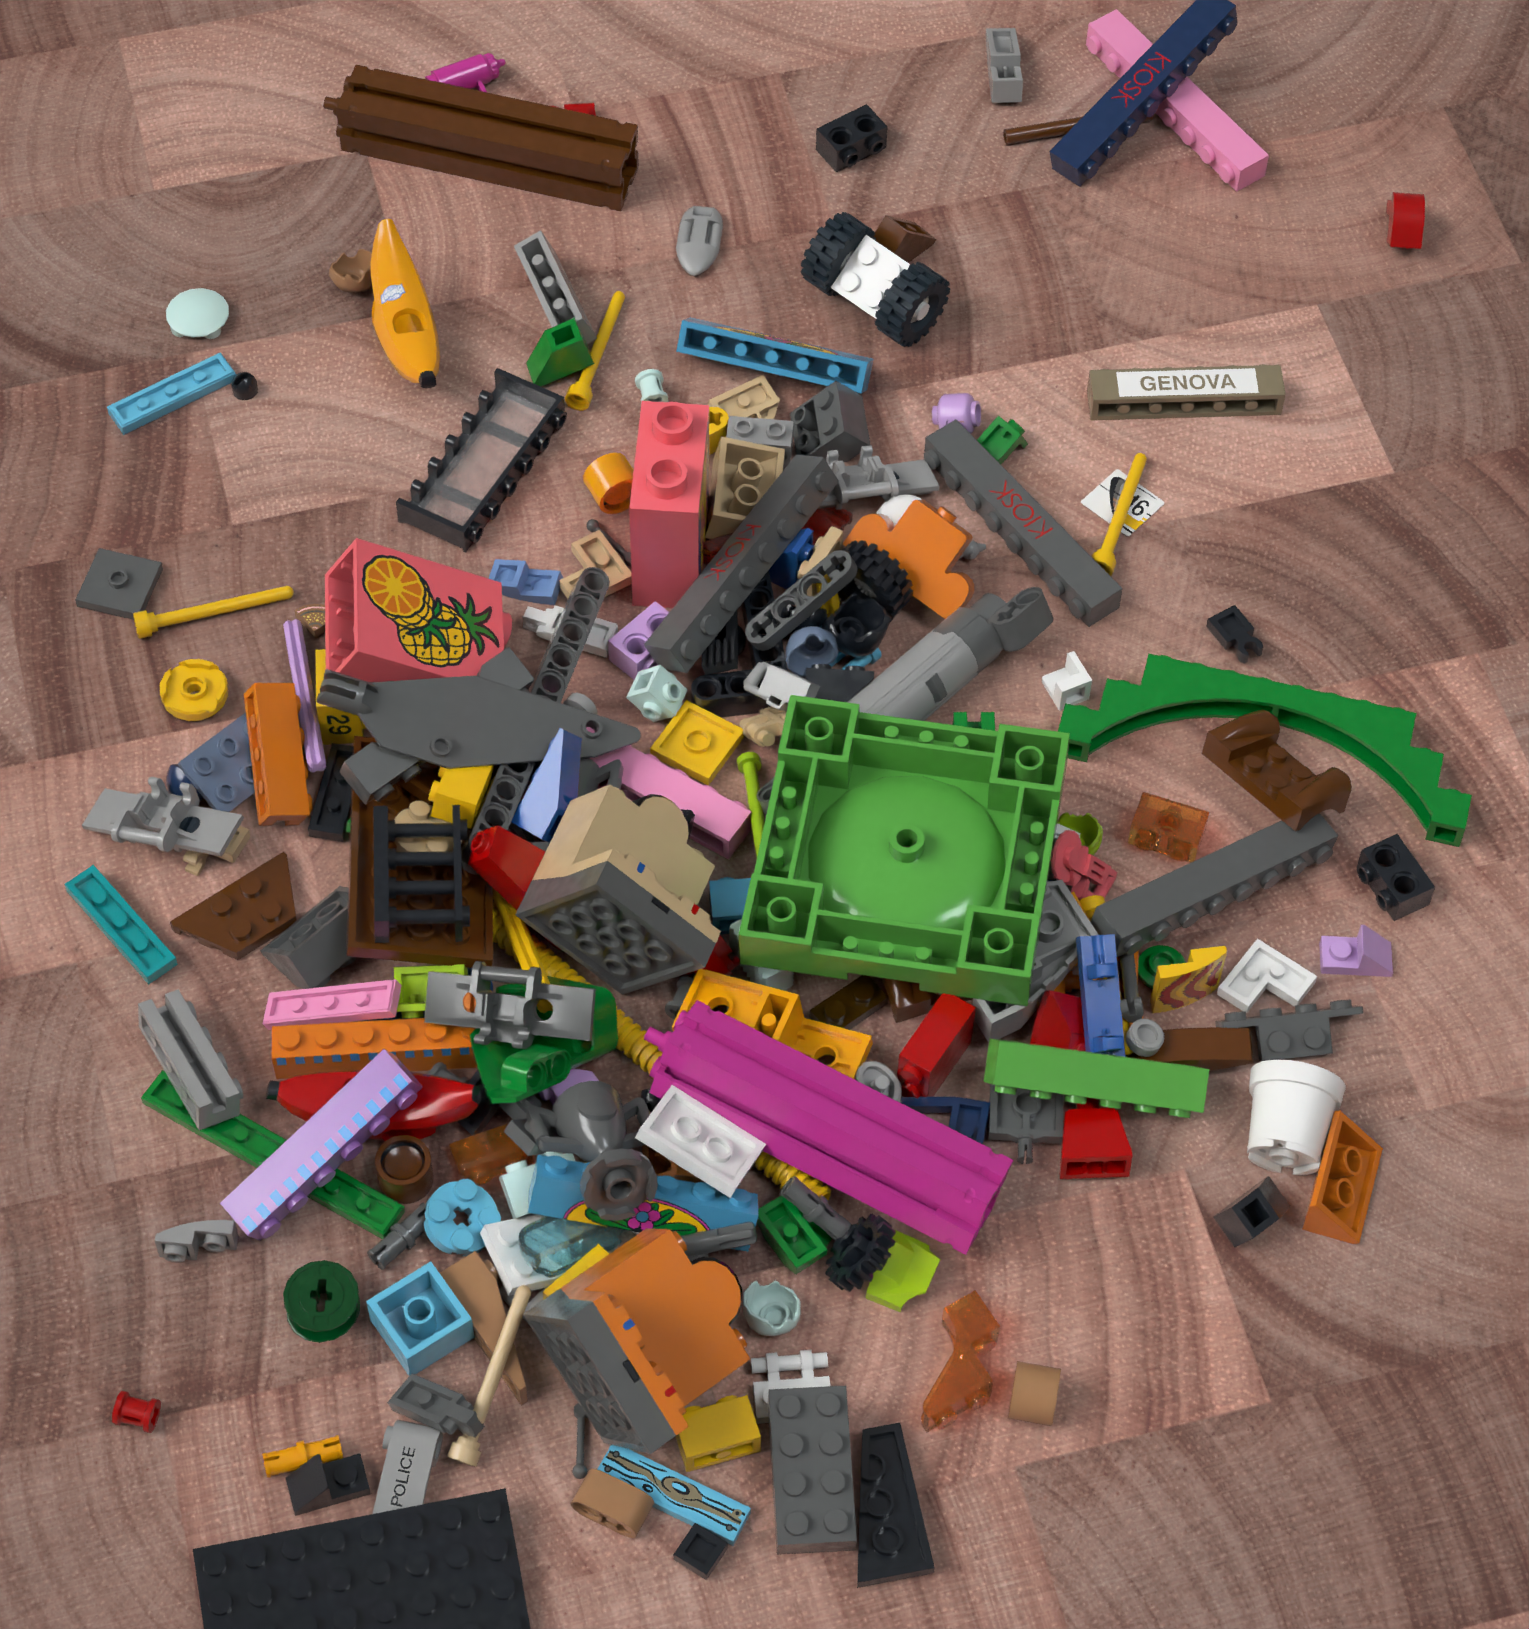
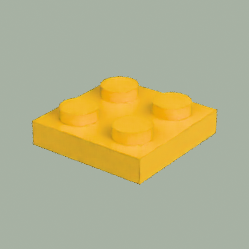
M686 700L676 716L672 718L651 746L650 754L658 758L659 761L685 772L688 776L706 785H710L743 740V729Z

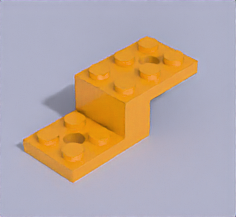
M698 969L672 1025V1030L674 1031V1025L683 1010L688 1012L697 1000L710 1006L711 1010L718 1005H726L729 1009L724 1014L815 1060L824 1055L834 1056L835 1060L827 1066L856 1080L857 1069L866 1061L873 1045L871 1035L804 1018L799 994L705 969Z

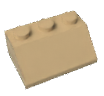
M721 436L713 459L705 538L725 542L730 538L783 472L785 449Z

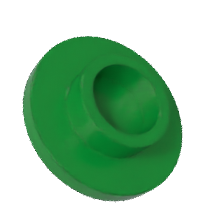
M1165 945L1152 946L1144 950L1138 958V976L1146 986L1153 989L1158 966L1186 963L1181 953L1172 947Z

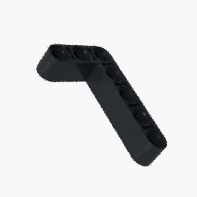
M769 570L741 604L745 629L747 624L774 601ZM774 618L771 620L776 627L779 625ZM764 629L758 632L762 638L767 634ZM748 640L753 669L758 662L772 661L767 663L788 671L782 640L771 649L764 651L757 650ZM753 669L702 675L697 677L691 685V702L721 718L760 713L759 710L771 707L766 704V700L744 690L743 681Z

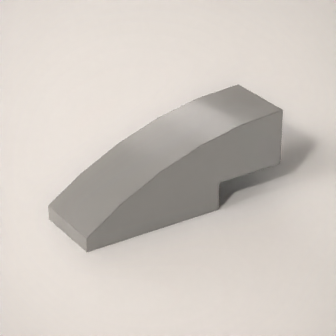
M986 28V53L992 103L1022 102L1023 78L1020 68L1021 54L1016 29Z

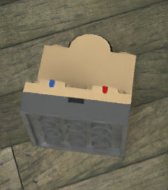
M610 784L569 802L515 914L622 995L706 967L721 933L720 930L711 924V920H709L710 915L697 906L715 865L708 861L702 852L688 845L689 828L683 812L673 801L662 795L649 794L631 801L622 790Z

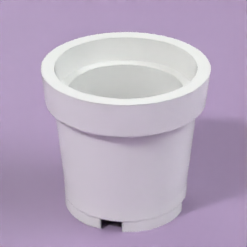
M1267 1060L1252 1066L1249 1092L1253 1097L1247 1146L1249 1160L1259 1167L1281 1173L1282 1166L1294 1168L1293 1175H1308L1317 1172L1334 1111L1340 1109L1346 1086L1343 1080L1324 1068L1299 1061Z

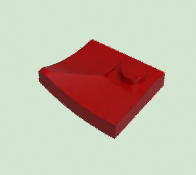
M1045 990L1037 1011L1030 1044L1086 1051L1081 997L1053 990Z

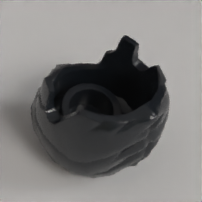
M851 594L834 613L824 620L821 628L833 634L839 652L845 655H852L853 657H862L872 654L879 647L887 632L891 617L875 599H857L858 594Z

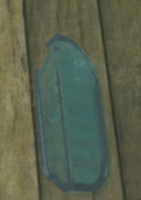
M546 1216L521 1229L518 1237L519 1249L524 1261L532 1270L551 1278L566 1272L598 1243L607 1252L613 1250L621 1244L622 1241L618 1237L624 1230Z

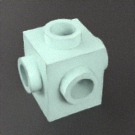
M658 665L638 671L626 698L641 711L644 717L652 722L676 716L678 710L683 705L682 701L688 689L677 680L674 674L668 672L663 666Z

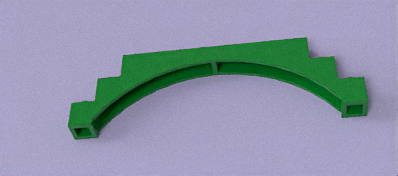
M1148 654L1141 685L1131 684L1125 680L1107 678L1099 711L1089 709L1083 705L1065 703L1058 732L1070 733L1068 758L1086 763L1090 754L1108 743L1151 726L1185 719L1238 718L1251 712L1266 710L1276 716L1280 726L1303 732L1327 742L1354 757L1375 772L1396 791L1413 811L1426 831L1425 840L1460 847L1466 829L1472 795L1461 793L1456 789L1439 788L1438 783L1444 754L1434 752L1428 748L1410 746L1417 713L1406 711L1399 707H1387L1367 700L1342 697L1332 692L1324 693L1307 689L1300 685L1284 684L1264 677L1257 678L1239 674L1233 670H1221L1205 666L1201 663H1190L1172 659L1166 655L1158 656L1154 654Z

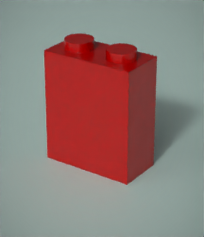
M941 994L899 1054L897 1077L901 1083V1095L903 1097H915L916 1099L918 1097H934L972 1041L976 1007L955 995Z

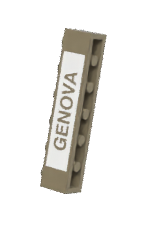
M1265 364L1256 366L1229 365L1220 367L1197 366L1184 368L1090 370L1087 385L1090 420L1281 415L1286 395L1281 365Z

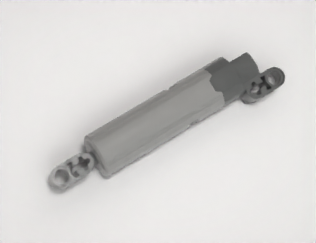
M1039 587L1024 589L1007 603L999 596L986 593L969 608L959 607L847 703L860 704V712L925 721L1000 655L1001 650L1004 649L1008 652L1020 650L1051 625L1054 618L1042 589ZM774 777L756 795L765 816L768 810Z

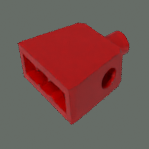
M1087 1097L1086 1104L1077 1103V1109L1065 1111L1059 1178L1129 1177L1133 1155L1118 1110L1114 1108H1099L1098 1099Z

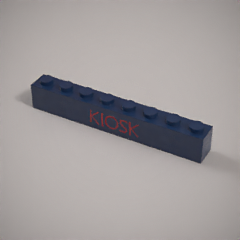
M1196 0L1049 151L1052 169L1079 187L1087 179L1093 178L1099 167L1108 158H1112L1116 154L1119 146L1137 132L1139 125L1147 117L1154 115L1167 96H1172L1177 90L1178 85L1187 76H1191L1195 72L1198 64L1215 51L1218 43L1226 35L1229 36L1233 33L1238 23L1236 5L1228 0Z

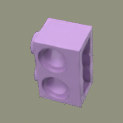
M656 601L653 602L608 640L609 661L633 680H635L638 671L658 666L644 647V643L669 614V611Z

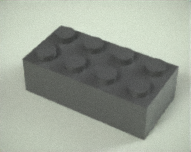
M846 1385L769 1389L768 1417L777 1555L855 1551L857 1535Z

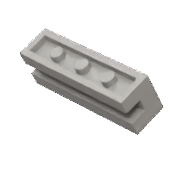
M178 989L165 994V1006L160 1008L155 1006L152 999L138 1003L139 1028L198 1130L239 1116L240 1099H243L241 1085L236 1078L231 1079L228 1074V1067L221 1052L216 1053L213 1049L208 1029L205 1026L200 1027L197 1022V1014L192 1002H186Z

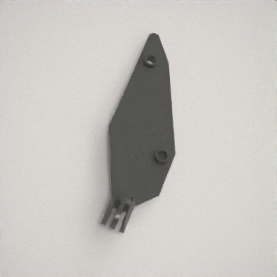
M326 669L323 677L324 680L320 686V693L316 700L319 704L359 716L381 748L447 769L541 762L559 728L582 738L580 758L598 757L635 744L641 738V733L636 727L478 676L367 682ZM586 727H591L595 733L589 732Z

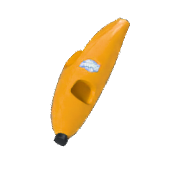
M383 219L377 227L370 264L374 295L372 305L373 327L386 356L402 378L412 383L420 384L424 389L436 386V376L440 365L439 340L434 316L420 275L393 220Z

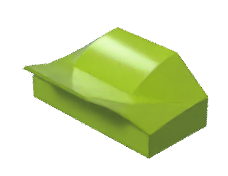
M895 1230L896 1234L892 1239L896 1243L888 1249V1252L892 1255L888 1258L881 1271L877 1270L873 1273V1280L869 1283L866 1291V1299L901 1312L907 1300L926 1293L941 1259L930 1251L928 1244Z

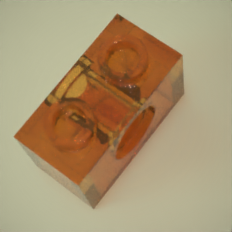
M1143 792L1131 823L1128 843L1144 851H1155L1168 855L1176 861L1191 863L1196 860L1210 812ZM1163 829H1169V830H1171V831H1173V832H1167V831H1164Z

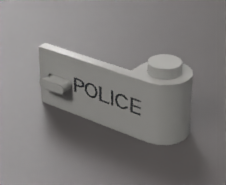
M396 1420L394 1426H387L383 1439V1449H387L373 1514L424 1504L431 1469L436 1466L441 1452L443 1432L426 1425Z

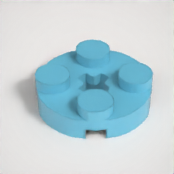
M461 1179L442 1185L432 1194L425 1206L424 1229L426 1235L435 1247L448 1254L453 1252L468 1256L474 1251L480 1252L486 1247L480 1234L483 1226L501 1221L500 1213L492 1197L470 1179ZM454 1211L465 1212L469 1217L467 1219L469 1226H466L464 1223L459 1225L454 1223L453 1220L456 1217Z

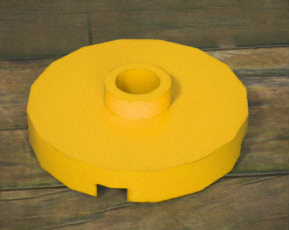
M203 659L184 660L179 662V666L173 670L170 668L165 672L160 682L161 701L166 711L178 719L186 721L204 720L215 715L224 707L228 698L227 678L213 662Z

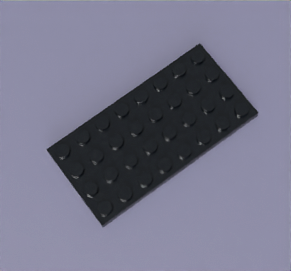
M506 1488L193 1549L204 1629H531Z

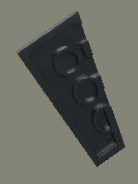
M894 1423L863 1429L857 1588L933 1574L935 1567L901 1424Z

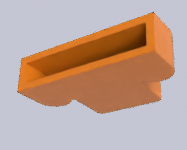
M914 500L895 527L893 521L884 514L865 515L857 522L843 542V545L847 546L852 541L856 540L859 543L860 540L867 542L868 546L873 543L878 545L879 551L885 549L889 552L888 557L892 560L896 558L900 562L898 567L905 569L908 573L906 579L912 581L913 586L910 589L913 590V596L944 619L959 607H966L974 594L973 580L967 574L951 572V569L966 550L973 537L968 531L954 521L957 517L942 506L936 509L925 500Z

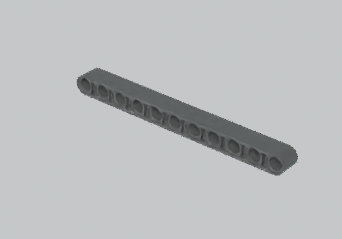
M596 567L584 569L574 585L529 689L531 694L561 703L609 588V577L603 570ZM536 762L497 765L472 829L468 833L467 841H465L461 850V866L468 873L478 874L468 864L472 852L471 842L477 832L492 827L487 822L508 830Z

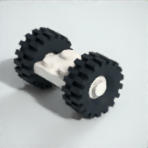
M837 213L834 215L833 220L829 218L825 222L826 226L824 228L820 227L817 230L818 235L815 239L812 237L809 242L811 244L810 248L804 252L806 259L801 262V267H803L801 275H803V278L828 296H838L840 294L876 319L875 325L877 329L901 346L910 347L913 342L918 343L921 340V336L925 337L929 333V328L935 326L938 315H942L944 311L942 307L947 304L949 299L946 297L950 293L949 281L925 264L917 262L916 265L914 263L910 265L876 242V238L873 237L875 232L870 227L849 213Z

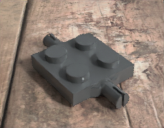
M990 1084L988 1140H1004L1018 1143L1017 1161L1021 1164L1024 1163L1025 1151L1026 1164L1033 1162V1144H1062L1063 1094L1052 1093L1051 1099L1030 1097V1090L1017 1088L1016 1095L994 1092L995 1085Z

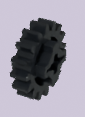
M873 1213L867 1219L862 1216L859 1218L858 1223L851 1224L848 1232L843 1237L837 1238L830 1250L833 1256L826 1261V1265L829 1268L825 1271V1274L830 1277L828 1280L841 1290L845 1289L848 1292H851L854 1286L859 1290L864 1282H871L873 1280V1273L877 1270L881 1271L888 1258L892 1255L888 1252V1249L896 1243L892 1239L896 1234V1231L892 1229V1225L880 1215L876 1217Z

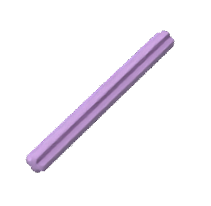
M297 619L293 621L287 620L283 624L292 681L295 684V693L299 695L301 702L298 716L300 727L304 730V751L307 768L312 773L316 771L322 772L326 768V759L302 624Z

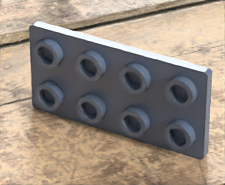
M246 712L178 763L179 768L212 809L230 812L255 793ZM304 745L302 747L303 756L305 755Z

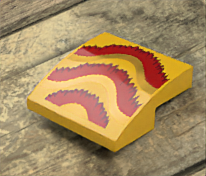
M1226 946L1191 949L1187 963L1158 966L1150 999L1152 1013L1171 1011L1190 1005L1219 987L1227 955Z

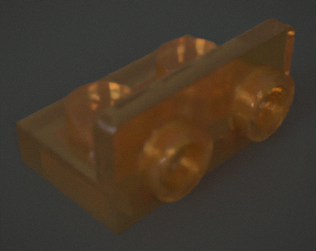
M508 1124L449 1144L450 1152L460 1178L470 1179L476 1185L486 1184L493 1177L507 1173L505 1167L523 1160H526L528 1165L533 1164V1155L528 1156L504 1132Z

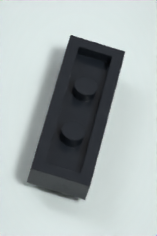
M335 743L331 745L308 827L309 837L344 841L347 821L351 815V786L341 775L340 770L344 761L352 756L353 746Z

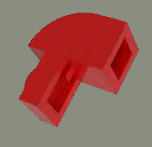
M1392 192V200H1387L1386 213L1389 215L1387 243L1390 247L1421 249L1425 221L1424 194Z

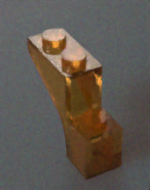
M976 1290L943 1308L941 1324L951 1339L953 1353L923 1402L921 1425L926 1433L936 1427L941 1430L950 1426L958 1418L957 1415L967 1409L975 1411L984 1406L990 1399L993 1380L975 1354L978 1356L985 1355L996 1346L1000 1325Z

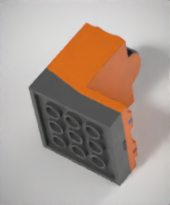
M646 1228L523 1314L603 1443L652 1454L689 1427L683 1417L687 1412L684 1408L686 1405L750 1360L745 1351V1348H747L746 1340L736 1328L732 1329L730 1326L739 1316L743 1304L742 1287L737 1275L726 1263L714 1257L687 1256L685 1254V1251H687L686 1243L676 1231L672 1232L670 1229Z

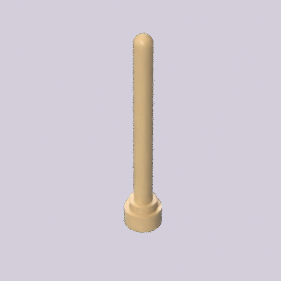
M521 1285L516 1289L474 1404L473 1411L477 1413V1417L482 1424H484L531 1296V1290L526 1285ZM480 1433L476 1438L464 1434L463 1437L459 1436L456 1443L452 1442L447 1457L477 1467L482 1453L478 1451L481 1443L477 1442Z

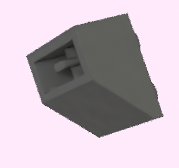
M838 381L833 382L790 413L791 421H794L793 438L795 451L798 455L824 457L826 460L827 451L838 450V461L848 462L860 454L861 446L871 445L862 395Z

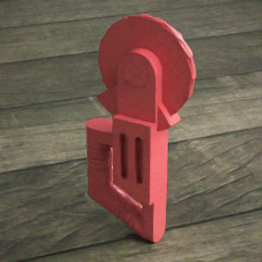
M1065 830L1059 835L1052 850L1051 870L1056 880H1063L1065 885L1072 886L1071 892H1075L1079 901L1093 895L1105 898L1116 880L1118 872L1105 862L1088 854V846L1081 845L1079 835L1075 831ZM1090 883L1097 884L1093 892L1088 890Z

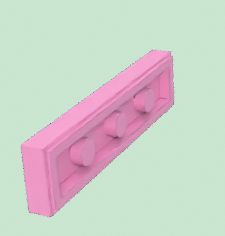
M394 979L271 992L268 996L263 1025L268 1030H272V1026L341 1023L396 1017L402 985Z

